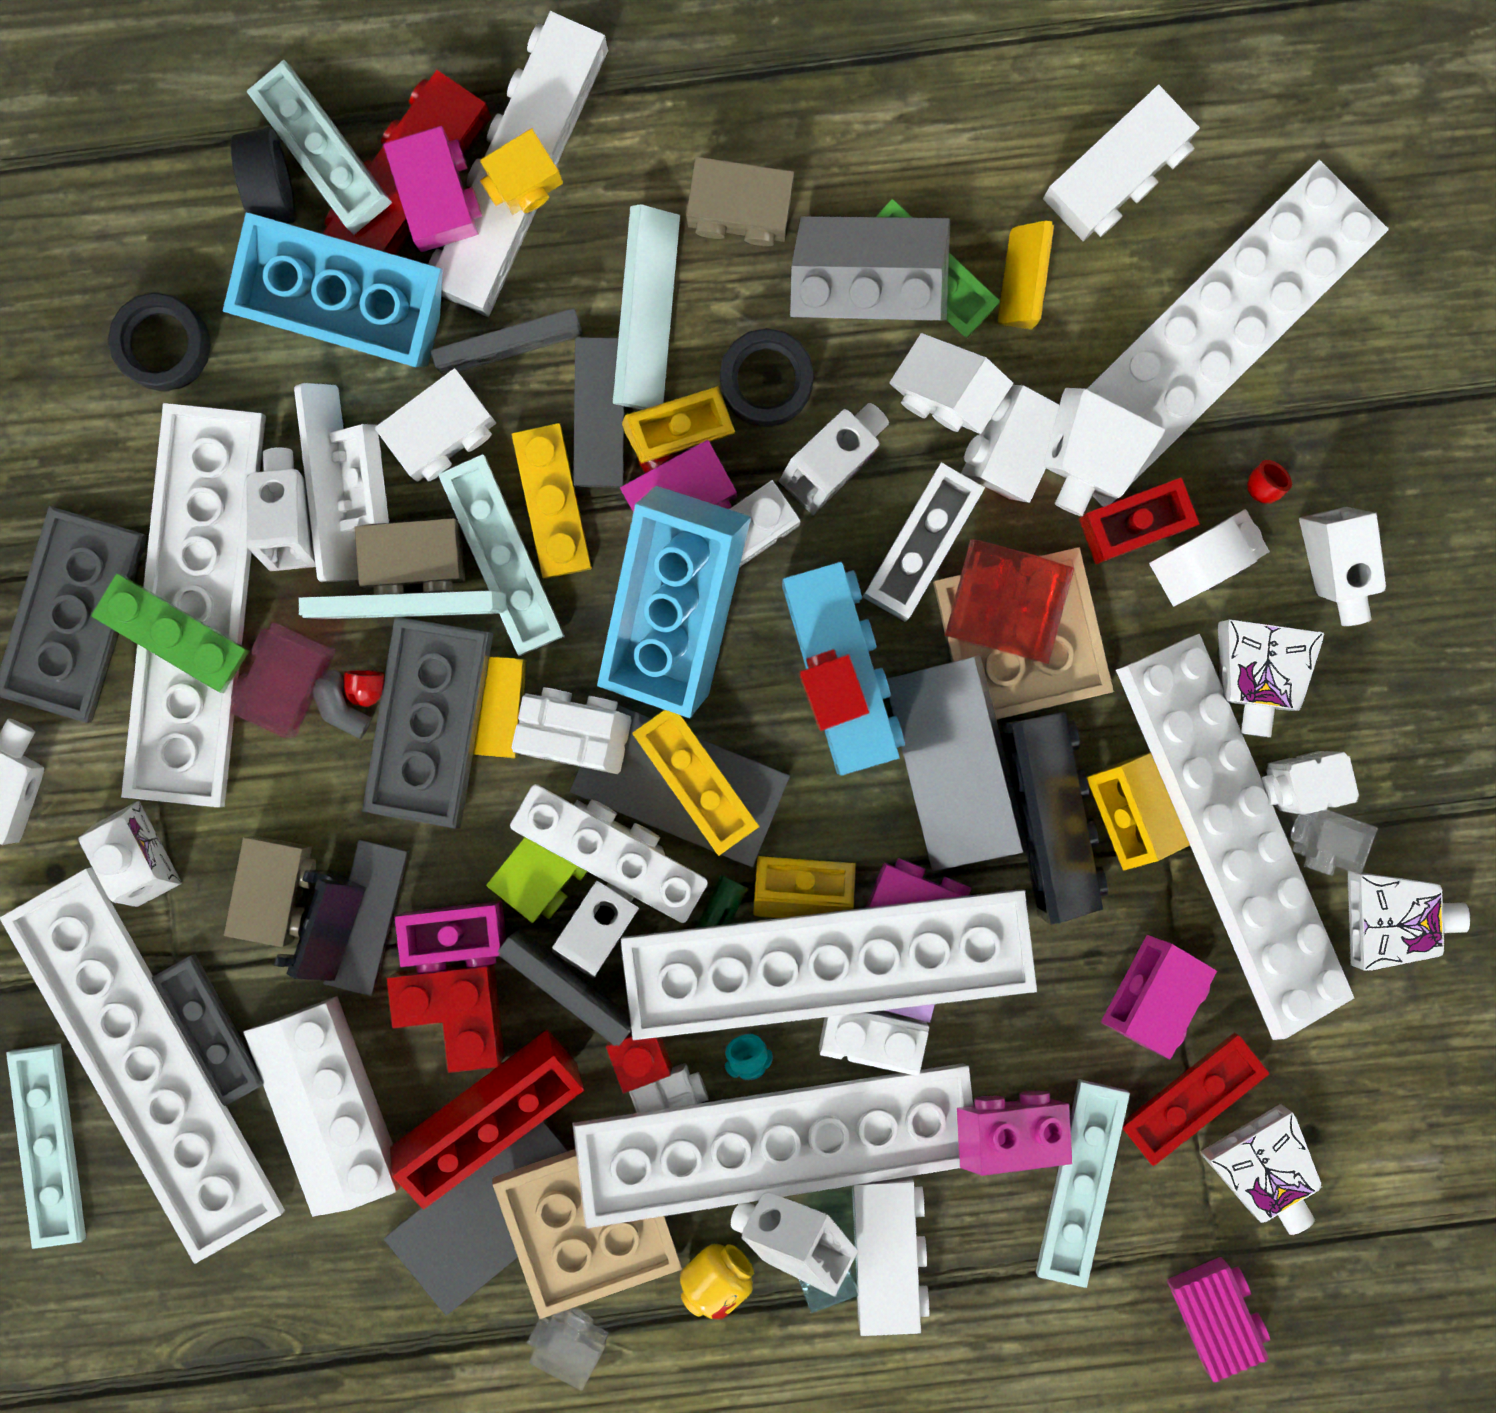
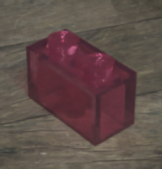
M272 622L269 630L264 628L259 633L253 645L252 655L256 656V659L249 674L243 673L233 688L231 700L235 701L231 713L283 738H296L314 699L312 694L315 685L314 681L320 678L322 673L328 669L336 649L286 625Z

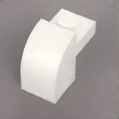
M1244 509L1149 564L1174 607L1249 567L1270 551L1262 539L1261 531L1253 523L1247 510Z

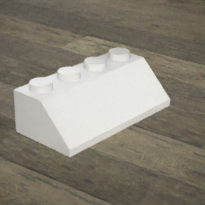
M338 997L330 998L244 1031L243 1033L264 1084V1089L312 1217L351 1210L396 1193L401 1185L392 1177L390 1146L393 1143Z

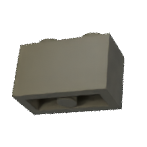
M695 157L686 215L688 227L696 228L695 233L697 235L712 239L725 238V233L743 235L745 236V242L758 246H773L774 240L785 242L794 183V171Z
M456 519L355 526L359 586L373 589L374 595L404 594V586L423 585V593L453 591L454 582H465L462 530L459 521Z
M257 835L243 837L224 936L278 947H285L293 943L294 936H301L307 915V909L300 907L304 888H310L312 883L302 881L305 870H316V859L310 858L312 846Z

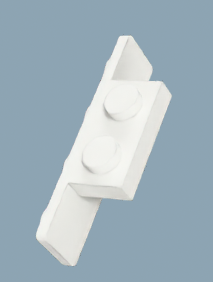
M298 384L294 387L317 579L320 582L359 580L355 526L389 524L379 436L375 430L377 425L361 424L343 429L338 387L327 384Z
M537 784L531 786L511 821L510 827L512 830L681 923L687 921L708 884L705 877L665 856L663 847L657 844L660 839L658 835L634 823L631 829L614 821L617 815L615 811L593 799L590 800L588 806L578 800L573 805Z

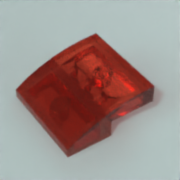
M971 539L945 636L1034 662L1049 664L1075 568L1014 549Z

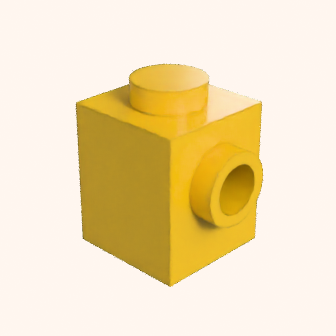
M532 128L480 160L487 176L480 180L482 186L495 206L504 202L512 215L520 210L524 213H529L541 207L549 199L547 193L563 184L559 170Z

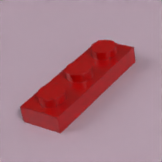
M1234 1032L1126 1118L1122 1129L1154 1167L1270 1073L1243 1039Z

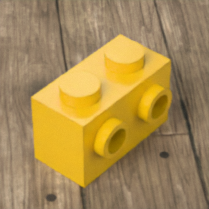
M1151 752L1124 760L1087 777L1123 871L1160 861L1190 846Z

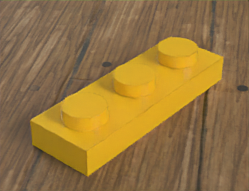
M560 423L512 433L542 578L549 579L592 569Z
M664 710L632 733L718 856L760 827L681 715Z

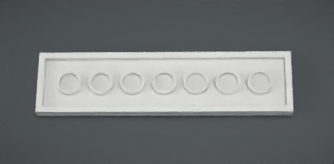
M1320 160L1087 388V390L1165 429L1162 438L1131 484L1389 230ZM1095 492L1092 494L1103 507L1112 504L1117 499L1102 496Z
M163 403L144 588L242 646L252 553L247 548L246 477L250 473L260 472L266 416L255 412ZM137 644L121 797L225 807L239 669L225 693H219Z
M1197 634L1119 668L1116 672L1273 1040L1286 1039L1354 999V996L1273 805L1268 804V797L1245 739L1241 734L1231 706L1224 698V690L1200 634Z
M84 869L0 917L2 924L194 1264L280 1216L285 1209L228 1108L222 1105L154 985L151 978L153 975L93 869Z
M1023 889L621 938L633 1040L1037 992L1025 890Z
M962 1063L920 1070L919 1076L896 1073L573 1123L585 1226L586 1228H593L759 1201L766 1192L784 1197L960 1168L957 1108L973 1106L969 1066Z

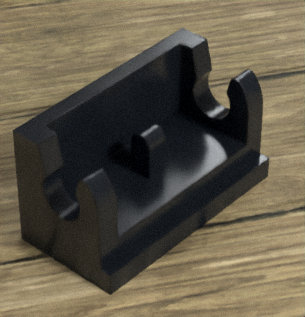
M305 870L302 881L316 883V890L303 924L301 936L294 955L278 954L274 965L288 967L286 974L294 979L335 981L365 887L334 871Z

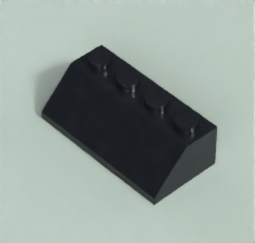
M1058 712L1001 723L1012 784L1029 848L1025 852L1038 917L1053 925L1103 910L1101 897L1108 896V886L1103 867H1095L1092 848L1099 846V840L1094 819H1086L1082 799L1089 798V787L1084 769L1076 770L1073 750L1080 749V740L1075 721H1067L1066 712Z

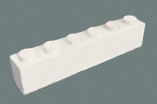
M550 11L545 24L538 23L530 36L527 51L531 55L524 70L518 68L511 78L507 90V96L511 99L504 115L496 114L490 125L487 141L491 144L485 157L532 128L555 166H557L607 55L608 47L605 35ZM478 158L469 172L467 186L474 188L482 212V217L474 219L479 235L447 244L443 250L436 249L428 265L443 269L441 297L489 318L537 209L529 213H524L520 210L512 215L504 202L495 206L480 182L487 174L480 162L481 159Z

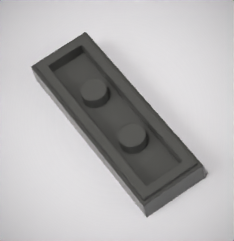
M572 308L430 351L435 367L445 376L454 368L458 372L574 339L580 337L583 332L575 309Z
M575 338L574 487L620 488L624 486L625 431L622 422L625 417V406L613 404L619 338Z
M364 839L359 840L349 879L365 887V891L335 981L324 980L323 984L369 996L375 993L409 855L408 850Z
M196 954L151 977L222 1105L226 1106L264 1085L251 1054Z

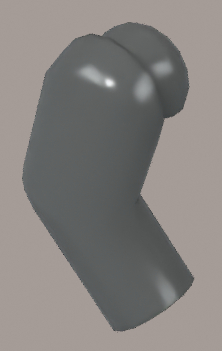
M336 670L324 671L321 677L314 681L312 694L322 719L362 739L370 726L372 717L346 705L342 693L344 691V676Z

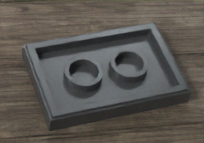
M519 928L509 936L498 950L499 956L614 1046H619L630 1033L631 1021L628 1012Z

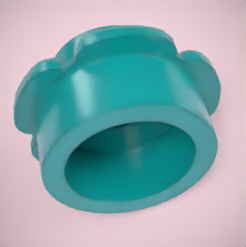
M753 1034L738 1036L726 1047L725 1054L728 1062L725 1063V1069L733 1078L740 1076L743 1080L757 1079L763 1075L773 1061L771 1050H767V1046L762 1039Z

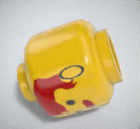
M710 1244L681 1271L680 1283L683 1290L681 1299L684 1305L692 1314L698 1317L705 1315L710 1319H724L752 1293L753 1281L751 1277L754 1275L752 1264L744 1253L733 1245Z

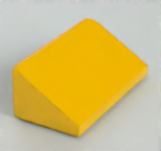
M1040 221L1012 228L1009 235L1001 303L998 313V323L1000 325L1033 329L1041 320L1054 230L1052 221Z
M718 386L627 414L622 422L625 434L641 464L695 447L706 440L711 442L735 433Z
M489 657L473 755L519 758V753L513 752L511 747L516 725L519 724L518 716L524 696L527 660Z
M758 856L753 914L758 917L786 918L854 909L856 863Z

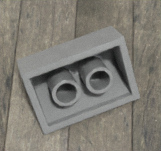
M801 216L791 267L790 317L947 320L950 219Z

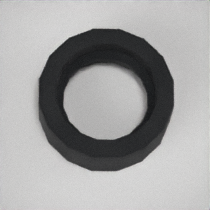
M264 128L234 134L230 141L231 158L237 188L245 213H252L286 224L294 223L296 206L292 182L285 155L275 131L271 128Z
M156 292L136 296L121 306L111 321L108 336L111 357L122 374L147 389L163 392L184 388L197 379L208 363L211 347L207 326L198 313L174 296ZM159 313L171 315L178 319L186 329L189 341L187 352L180 363L169 370L160 372L148 370L140 365L133 355L131 346L133 333L140 322L150 315Z
M764 328L749 331L732 343L723 356L719 376L723 399L733 414L748 424L770 427L785 424L802 411L810 398L814 373L811 358L800 341L784 331ZM764 349L779 351L786 356L793 365L796 375L794 390L788 399L779 405L770 407L754 405L747 400L740 391L737 380L739 367L744 359L753 352Z

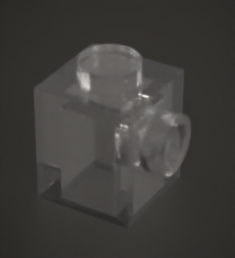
M1327 809L1305 815L1299 814L1291 832V840L1295 841L1292 852L1307 857L1304 863L1305 867L1333 876L1335 868L1361 875L1378 828Z
M575 1307L553 1314L549 1319H538L527 1341L528 1344L534 1347L529 1364L582 1391L606 1346L609 1332L593 1325L594 1319Z

